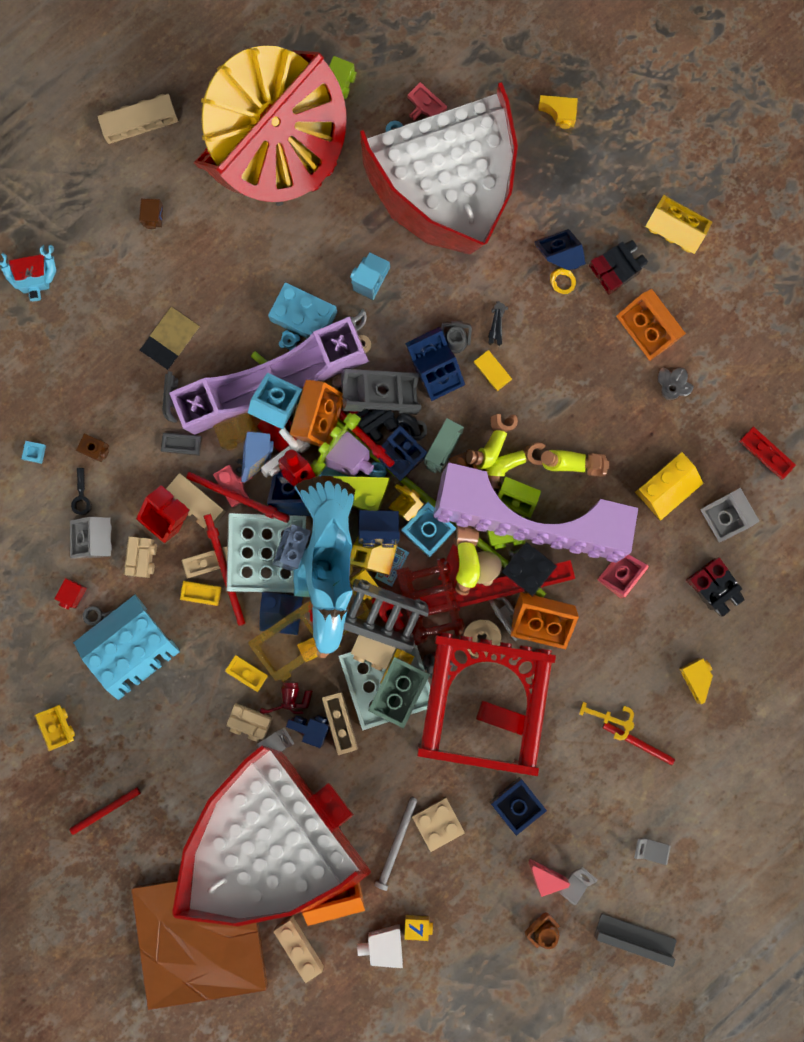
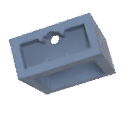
M293 524L286 527L272 565L289 571L298 569L311 531Z

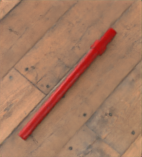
M341 410L339 419L344 423L347 415ZM358 426L351 430L372 450V454L375 457L380 458L389 467L394 465L395 461L385 453L386 450L381 445H377Z
M188 472L186 476L188 480L265 513V516L271 519L276 518L285 523H288L290 520V516L277 511L278 509L271 505L261 504L194 473Z
M210 513L204 515L208 529L206 532L208 538H211L227 588V563L218 538L220 535L218 528H215ZM227 591L238 626L245 624L236 592Z

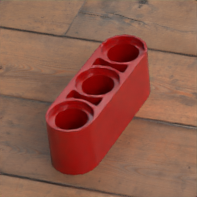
M486 701L481 702L476 717L477 720L519 735L523 734L525 715Z

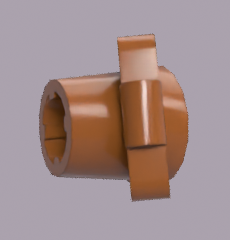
M545 912L526 929L524 934L536 948L541 946L545 949H552L558 944L560 936L558 928L560 925L549 913Z

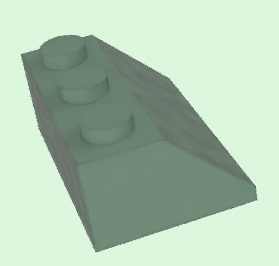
M394 657L368 711L404 729L430 674Z

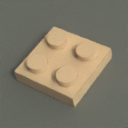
M446 797L412 816L430 852L465 834Z

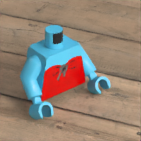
M42 245L40 255L8 260L9 264L6 263L7 255L1 253L4 260L0 261V265L5 278L15 289H19L22 293H29L30 301L41 300L40 291L49 289V283L52 282L55 276L56 265L54 257L51 256V253L54 251L52 245L48 246L49 252H46L44 245Z

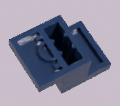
M440 327L405 343L414 368L419 373V377L424 383L431 401L465 385L457 359L448 347Z
M359 511L358 544H363L365 548H373L374 545H382V548H394V545L398 544L400 540L399 511Z

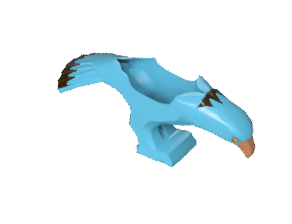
M321 475L302 480L295 485L296 491L313 518V528L309 546L304 550L299 568L294 570L293 581L294 596L310 597L313 606V637L317 647V657L326 658L329 653L334 652L340 645L348 611L346 608L352 596L349 580L352 542L349 533L348 516L354 501L355 489L341 479Z

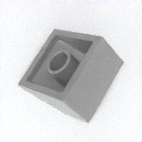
M741 488L700 509L719 543L759 522Z
M86 517L70 521V559L111 556L112 526L110 518Z

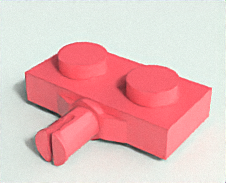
M421 82L408 94V99L416 106V109L409 114L414 121L421 113L431 117L447 110V106Z
M231 465L213 474L219 485L249 498L243 483L245 482H241L242 476L239 477L235 474ZM225 496L231 507L240 504V502Z

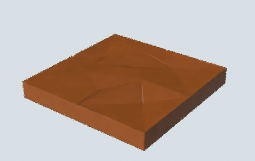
M178 879L134 886L131 889L148 1010L267 990L268 983L259 922L237 927L174 918L172 910Z

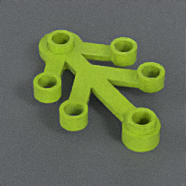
M349 413L344 420L346 424L341 430L336 426L331 432L330 436L333 439L330 445L326 442L321 445L318 450L321 453L319 459H315L310 465L315 476L318 477L326 467L324 463L326 461L325 457L342 438L348 428L353 430L361 420L359 416Z

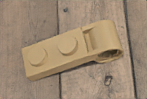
M228 546L222 548L226 563ZM215 551L181 560L187 579L220 569Z

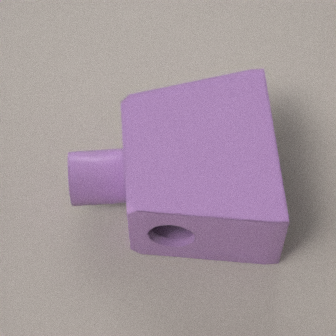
M348 431L325 457L328 468L349 477H355L359 471L369 475L374 468V465L368 462L370 458L369 450Z

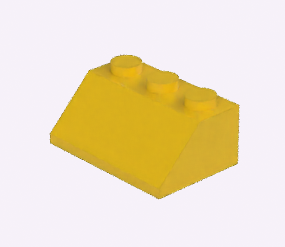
M663 195L645 227L653 234L665 237L668 242L681 246L684 251L695 254L707 235L712 221Z
M681 452L635 493L661 521L703 484V481L693 463Z

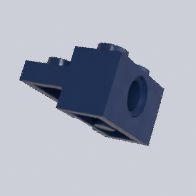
M399 426L382 445L386 450L385 453L395 461L394 465L389 467L380 458L378 460L401 482L425 459L428 452Z
M296 715V717L288 720L286 727L303 733L302 742L321 748L325 742L330 725L327 722L328 718L321 715L310 718L309 723H307L306 718Z

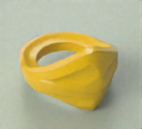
M558 268L551 272L550 282L556 292L569 294L574 290L576 278L570 270ZM559 274L570 278L571 286L569 289L562 290L557 286L555 279Z

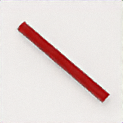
M604 723L602 727L614 735L616 732L620 736L625 733V731L610 723ZM630 734L624 739L671 766L675 762V758Z
M136 787L69 828L71 834L75 835L140 795L139 788Z

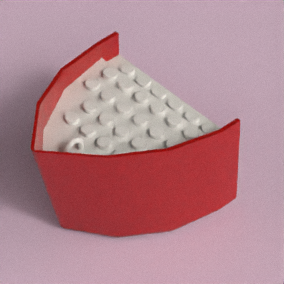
M502 82L498 83L497 94L388 132L366 138L364 130L360 131L363 165L369 182L393 220L426 244L466 254H472L488 243L512 194L518 149L510 103Z
M262 745L249 755L208 799L183 848L172 910L173 917L182 920L238 927L295 915L312 909L354 887L371 873L366 863L339 829L354 814L331 783L326 784L313 794L282 752Z

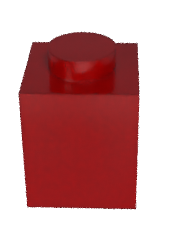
M65 578L54 599L59 601V606L67 610L70 607L77 608L87 588L71 579Z

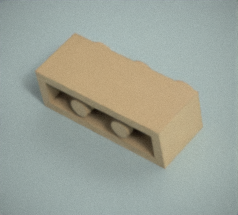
M180 473L166 488L174 496V500L178 499L190 509L188 516L193 514L198 518L196 522L204 529L206 528L204 515L211 513L215 525L226 512Z
M339 692L323 697V704L338 755L357 750L358 746L343 693Z
M293 915L278 924L273 932L304 982L307 983L322 973L324 965Z

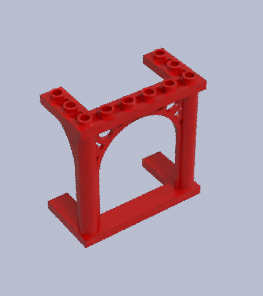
M441 632L440 636H435L434 644H437L422 742L421 744L418 743L417 756L538 776L537 758L551 665L555 663L556 655L551 654L552 650L536 648L534 652L531 651L532 647L520 645V649L512 648L510 643L500 642V646L492 645L491 640L480 639V643L473 642V637L467 636L454 639L452 638L453 634ZM467 649H470L473 654L477 652L478 658H471L470 652ZM457 650H461L466 654V663L461 664L456 660L455 652ZM493 654L497 656L496 660L491 659ZM519 657L521 658L517 661L516 665H511L509 663L510 658H512V660H517ZM450 661H452V663L455 666H457V670L450 671L452 665H450ZM479 662L501 664L512 670L524 686L527 708L519 760L514 759V762L439 750L448 690L454 678L463 669ZM523 662H531L532 668L529 672L525 674L519 672V666ZM534 674V678H531L532 683L528 684L526 678Z

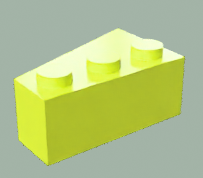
M333 476L349 483L355 489L353 508L368 511L380 510L390 478Z

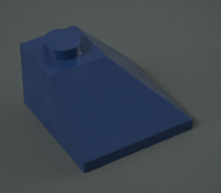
M569 229L534 242L547 261L566 270L577 269L586 264L583 246Z
M281 472L274 475L267 501L268 506L271 505L290 516H310L295 487L282 476Z
M262 592L260 631L298 635L303 597Z

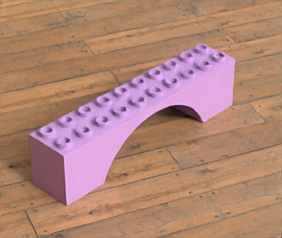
M347 317L314 331L303 343L271 361L234 374L200 379L170 392V396L183 429L196 435L248 413L251 398L267 373L303 389L306 380L322 382L343 373L344 369H353L369 362L352 320L350 317Z
M448 462L441 476L433 517L438 518L437 520L440 522H456L461 527L473 526L478 531H494V534L499 536L511 535L516 540L528 539L537 545L545 543L551 545L554 549L566 548L572 553L580 554L583 552L592 558L604 557L609 562H618L632 551L638 508L600 499L584 516L574 521L563 524L537 523L514 513L499 499L490 484L486 471Z

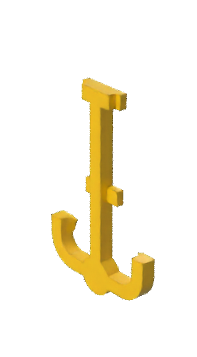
M583 702L579 715L583 716L584 712L604 719V723L610 721L624 726V735L620 736L616 732L614 739L624 740L627 738L629 731L633 730L634 712L631 708L623 706L622 710L628 712L630 716L629 720L622 721L611 717V712L607 711L605 715L586 708L587 703Z

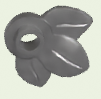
M664 367L659 371L658 382L662 386L661 391L665 399L674 400L679 396H688L692 392L694 386L687 382L688 374L684 368H677L672 373Z

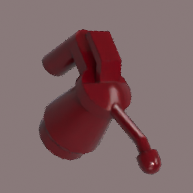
M283 681L281 687L283 703L272 709L261 708L260 713H270L284 708L290 710L293 714H303V711H293L291 708H308L313 691L305 690L302 703H295L299 691L298 682Z

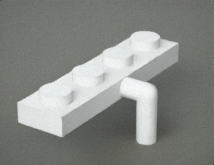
M284 427L279 433L290 446L261 467V472L266 478L269 475H276L281 470L278 460L285 455L286 451L292 449L297 453H303L310 447V443L299 439L295 440Z

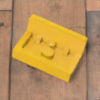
M396 484L394 487L401 494L389 506V509L391 511H399V516L409 521L417 515L418 510L424 504L419 500L421 496L415 490H410L406 485L402 487Z
M60 704L34 715L48 751L74 741V730L71 725L68 726L66 721L68 718L67 712L64 707L61 708Z

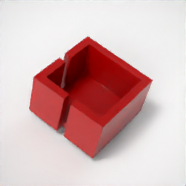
M161 485L146 496L136 519L165 544L180 531L190 509L178 499L174 500L171 492Z

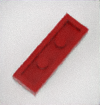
M754 426L739 440L743 446L781 480L796 466L793 461Z

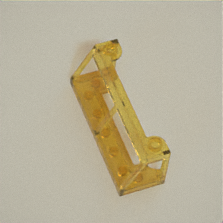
M350 582L352 593L356 595L357 591L353 590V585ZM311 600L248 642L251 649L275 681L281 680L284 682L292 676L290 672L317 654L316 645L276 672L260 646L300 618L313 635V628L304 617L313 608ZM362 600L361 606L365 612L357 618L367 620L370 610ZM343 629V636L349 633V631Z

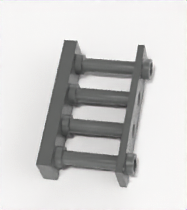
M354 579L353 590L357 591L346 615L344 630L411 653L414 648V638L411 637V633L419 615L428 616V605L422 600H413L371 585L366 580ZM364 595L376 598L367 620L356 617ZM385 601L394 606L386 625L382 627L376 625L374 621L382 602ZM401 608L413 611L403 633L393 631V626Z

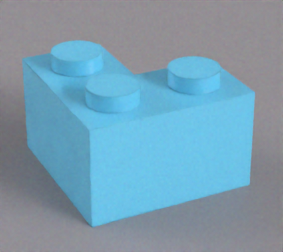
M369 252L368 256L362 259L358 268L355 267L351 273L350 278H352L353 291L374 300L390 269V262Z

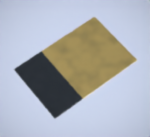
M171 307L140 348V351L169 370L200 326Z

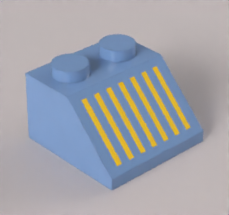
M247 432L243 446L241 482L249 480L261 470V467L266 464L267 460H270L271 453L273 452V441H270V434Z

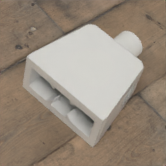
M400 925L369 932V943L357 944L358 956L370 955V965L403 968Z

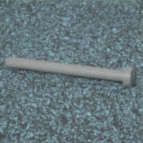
M411 797L381 877L374 884L379 889L385 891L388 889L389 885L386 883L417 803V799Z

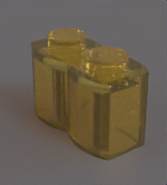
M249 413L241 414L213 426L221 448L227 449V451L238 447L237 444L245 442L247 432L257 433Z

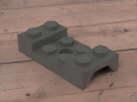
M344 369L341 375L343 411L362 412L363 409L398 410L399 414H418L421 410V405L417 402L416 390L419 373ZM378 387H384L387 393L381 394L378 391Z

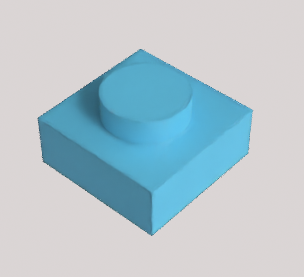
M25 441L21 459L42 464L46 445Z

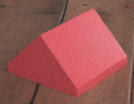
M627 555L618 562H611L597 580L619 598H625L649 566L633 556Z
M532 859L529 860L528 863L541 897L569 888L570 883L565 876Z

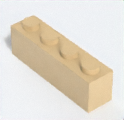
M160 94L153 99L141 100L137 104L122 106L119 110L106 111L98 116L103 136L108 144L179 122L169 94Z

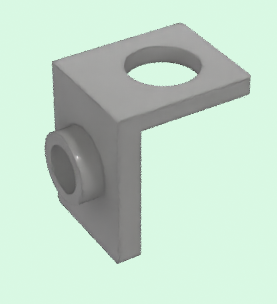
M284 727L259 742L257 747L259 748L263 745L281 752L294 745V742Z
M641 838L637 841L634 858L646 859L667 865L671 846L647 838Z
M581 867L571 873L568 878L569 888L561 890L560 894L573 905H576L587 887L596 883L597 879L585 868ZM581 874L586 875L589 880L585 879Z

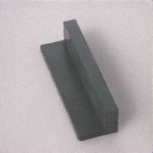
M603 913L600 915L594 934L597 941L671 967L674 966L676 959L672 955L677 942L676 939Z

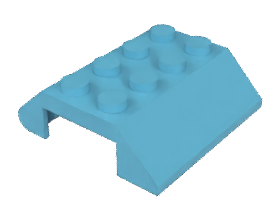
M136 594L73 642L83 662L102 686L117 700L125 696V692L129 693L131 691L130 686L125 682L127 678L135 685H139L141 683L139 679L144 681L156 671L155 667L158 669L162 667L161 662L155 658L158 654L166 661L171 660L169 654L174 657L180 653L179 648L172 639L169 641L146 612L147 608Z

